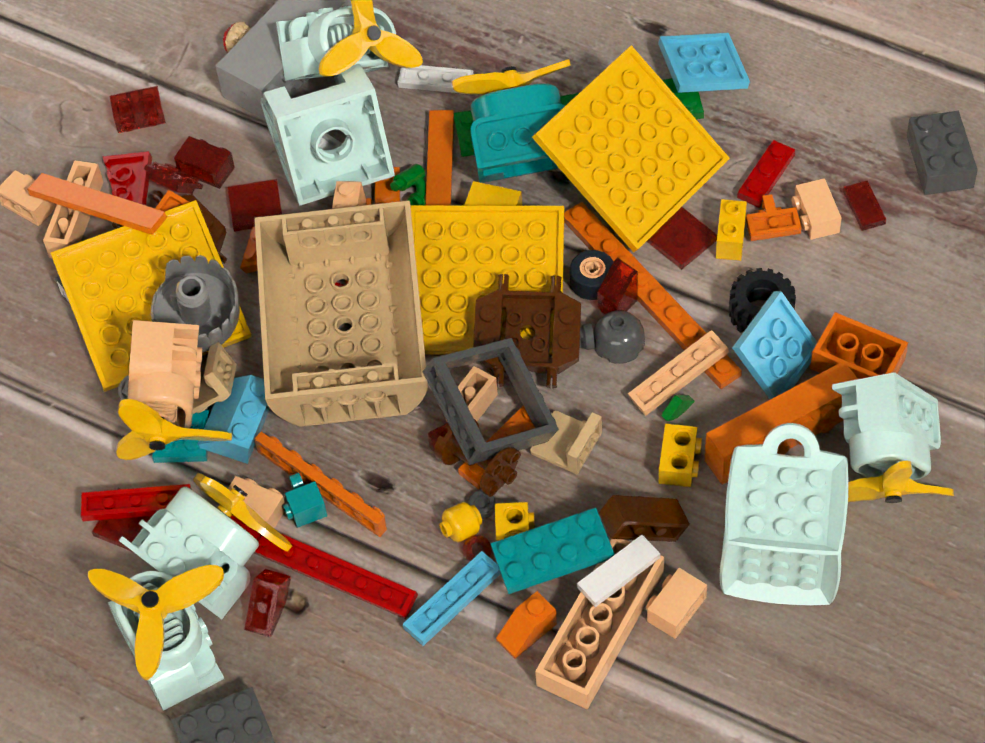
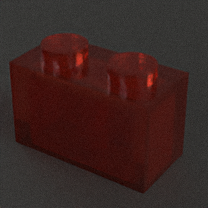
M191 136L186 139L174 156L178 173L219 189L235 168L232 153L226 148L216 147L203 139H196Z

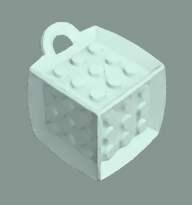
M796 423L782 424L767 434L763 444L741 445L734 448L727 486L725 532L720 564V586L724 594L743 599L789 605H830L836 597L841 577V550L848 507L847 458L843 455L820 450L817 438L805 426ZM796 439L804 447V456L778 454L777 449L782 441Z

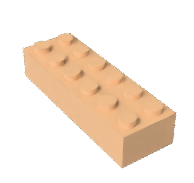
M623 539L610 540L614 555L631 543ZM660 555V559L597 607L582 592L579 594L535 671L536 686L588 710L664 573L663 556ZM602 562V563L597 564V565L595 566L594 570L597 569L599 566H601V565H602L603 563H605V562Z

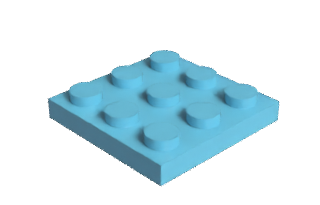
M729 33L660 36L658 45L678 93L748 89L750 80Z
M774 291L732 349L768 398L772 399L795 386L811 363L812 351L817 341L781 291Z

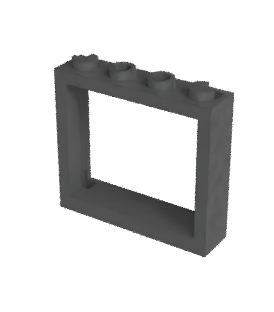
M512 338L435 357L422 371L469 465L492 459L507 447L522 450L546 443L559 430L554 417L544 402L543 395L539 392L532 374L527 369L520 351L516 348ZM499 357L535 429L485 442L449 369Z

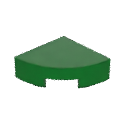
M675 395L661 416L667 422L672 421L686 412L695 400L689 395Z

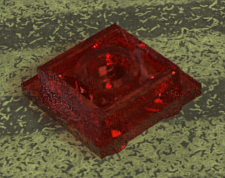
M153 162L152 165H145L144 170L150 172L148 179L174 192L193 194L195 189L203 188V184L198 182L200 178L189 173L181 174L178 172L179 168L168 163L163 165L158 162Z

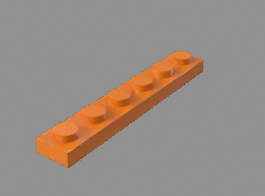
M261 431L254 438L258 453L290 475L299 473L304 485L316 482L324 499L371 532L381 537L387 530L385 515L379 508L375 506L371 508L364 503V500L357 493H350L345 490L337 479L328 478L318 466L306 463L295 450L291 449L289 451L283 447L276 437H269Z

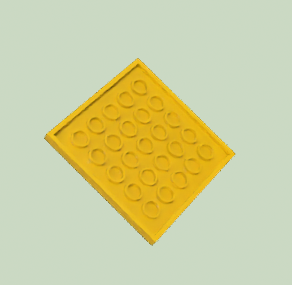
M632 45L532 136L536 143L633 252L637 251L730 159Z
M196 200L165 211L167 219L153 235L123 226L51 252L55 267L104 392L119 387L120 382L129 375L133 320L152 322V299L158 287L165 281L166 263L173 259L181 263V257L191 256L195 261L198 255L206 257L208 264L213 259L224 268ZM241 308L237 326L232 335L221 345L223 348L252 337ZM209 351L202 352V356L208 354Z
M410 205L425 354H451L473 348L476 300L497 291L499 274H503V284L504 274L509 275V291L549 292L551 286L550 277L555 275L556 285L558 275L562 277L561 291L563 293L564 206ZM502 309L501 340H505L506 309ZM551 310L549 355L553 354L554 310ZM527 328L520 335L523 339L528 340L535 336V332Z

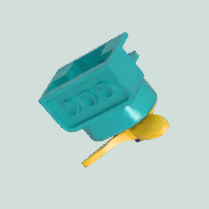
M570 59L534 71L517 72L516 67L511 66L503 68L501 70L502 73L473 74L462 76L452 81L453 90L456 92L482 95L476 98L470 107L473 118L471 139L480 183L559 169L532 136L564 108L565 105L561 103L559 89L555 85L529 84L542 76L571 66Z

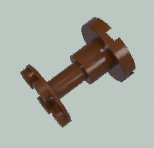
M447 424L445 428L449 431L444 438L439 436L434 448L435 457L445 465H453L460 460L469 465L449 424ZM507 447L501 450L494 458L476 463L485 470L480 481V489L483 493L492 497L505 483L509 485L515 480L517 476L515 468L521 456L519 450L514 447Z

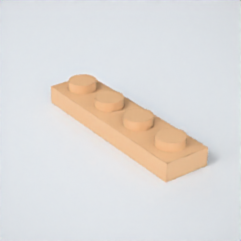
M712 330L630 391L628 393L629 398L645 416L728 354V347Z

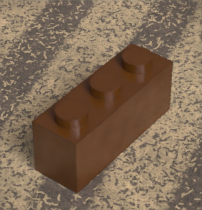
M612 495L599 511V515L611 539L635 540L640 535H643L648 541L676 542L690 525L679 501L673 498Z

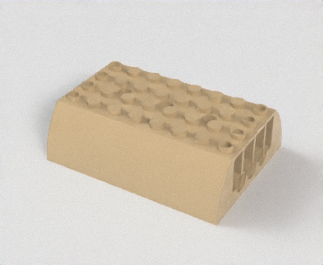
M410 200L256 217L255 235L265 400L270 409L283 420L303 427L407 415L416 408L427 392L428 382L422 372L426 367ZM340 279H345L349 281L348 284L343 287H338L335 285V283ZM343 323L352 325L348 331H341L338 328Z

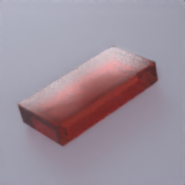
M868 180L844 187L843 193L861 231L886 224V217Z

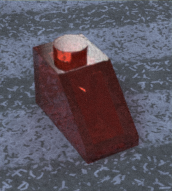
M619 258L613 262L597 292L598 307L603 314L616 310L627 312L638 301V271Z
M264 569L254 577L244 630L267 637L273 635L287 602L291 576Z

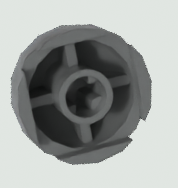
M623 310L611 311L606 313L596 323L593 331L594 349L598 356L609 359L611 363L623 364L633 361L645 346L644 328L640 320L630 312Z

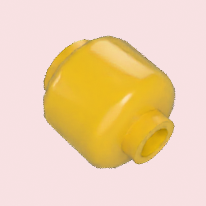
M461 502L442 513V522L439 526L446 538L450 537L455 542H462L479 532L482 517L476 506Z

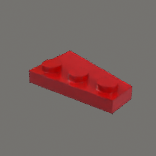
M150 152L102 156L107 168L112 195L146 206L152 164Z

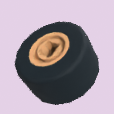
M586 250L572 259L569 267L570 286L576 295L587 300H599L608 296L613 291L616 284V268L614 261L608 254L598 250Z

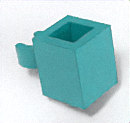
M299 473L289 476L293 490L285 493L287 503L283 505L288 520L294 519L297 528L327 517L325 503L316 482L304 485Z

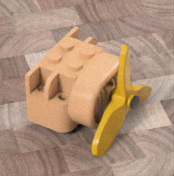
M133 320L128 397L121 400L118 407L120 418L132 431L118 442L116 450L118 458L124 460L138 459L156 450H164L166 444L177 440L232 441V433L190 429L194 399L199 398L202 347H197L199 325Z

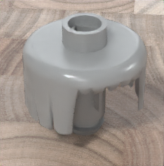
M198 255L195 261L191 256L181 257V263L176 259L170 260L166 263L165 281L158 287L152 299V322L199 325L197 347H202V352L209 351L210 346L217 342L222 345L234 332L240 314L237 286L230 272L226 268H222L213 259L208 264V260L202 255Z

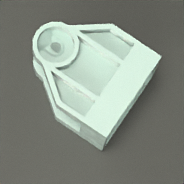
M360 63L334 76L335 86L291 99L285 86L264 92L263 98L260 99L264 117L286 179L299 206L334 195L336 181L362 182V186L395 176L375 88ZM331 130H340L347 135L345 141L333 150H323L321 147H318L322 136Z

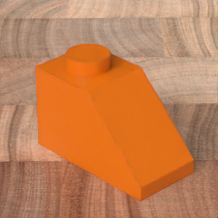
M536 591L514 610L496 637V641L516 659L557 625L556 609Z

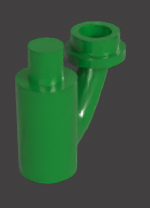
M413 164L394 176L393 182L390 184L393 191H405L415 185L416 192L412 193L407 201L410 200V205H426L424 199L426 193L425 171L421 165Z

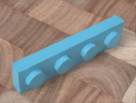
M481 551L403 623V629L424 646L501 574L498 564Z

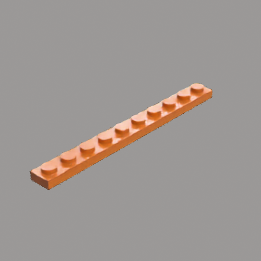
M583 202L564 212V223L589 250L605 252L612 258L615 263L616 278L683 350H686L707 334ZM727 354L704 371L720 389H723L742 376V370Z

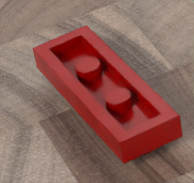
M773 140L739 189L737 198L760 208L763 202L762 196L769 195L794 158L796 149Z

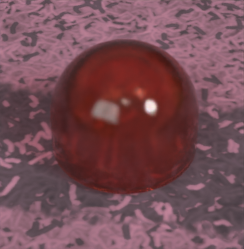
M472 536L464 542L462 551L468 561L475 558L472 553L474 543L481 544L484 553L490 557L492 548L487 538Z

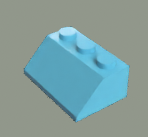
M253 375L234 378L231 395L225 401L214 404L204 427V430L232 433V441L199 440L197 445L201 449L248 464L256 445L254 438L261 432L270 411V407L265 400L264 379Z

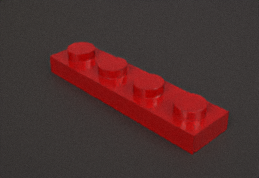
M181 484L82 492L81 518L84 522L153 516L157 511L165 509L182 487L191 489V485Z

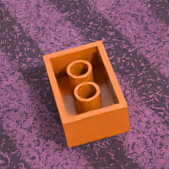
M834 312L812 351L810 369L822 373L845 361L858 379L893 372L898 374L905 361L909 342Z

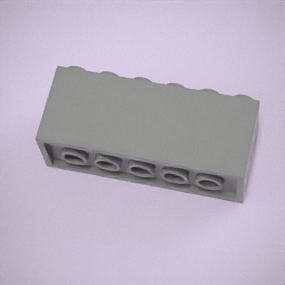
M278 0L216 65L222 96L265 120L260 100L263 98L264 92L285 86L289 96L293 98L297 90L309 81V79L285 81L276 22L306 17V13L317 12L323 8L337 10L340 7L352 6L351 0Z

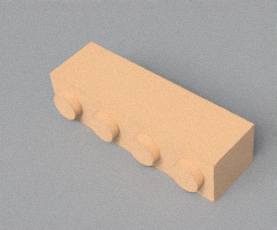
M74 160L66 180L98 191L101 190L104 182L98 164ZM57 204L43 239L49 258H52L51 252L81 242L91 215Z

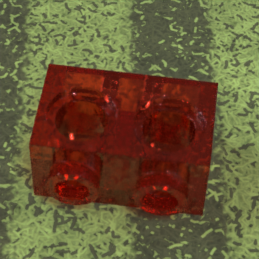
M158 86L110 96L113 118L118 133L166 123Z

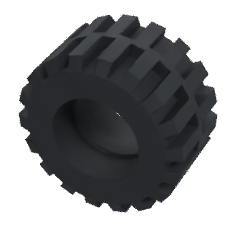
M756 268L755 272L748 270L745 276L739 275L737 282H733L730 290L729 317H731L732 325H737V331L740 333L745 331L761 309V307L754 306L751 302L756 300L767 301L774 291H781L795 310L796 295L794 286H791V281L788 278L783 279L782 273H773V269L769 268L767 271H762V268Z

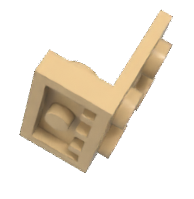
M219 342L209 348L204 376L200 379L199 398L194 399L193 414L196 412L201 413L208 406L216 402H223L231 395L237 364Z
M555 410L551 415L554 417L559 430L548 442L531 447L530 453L578 475L602 434V416L592 412L587 421H579Z

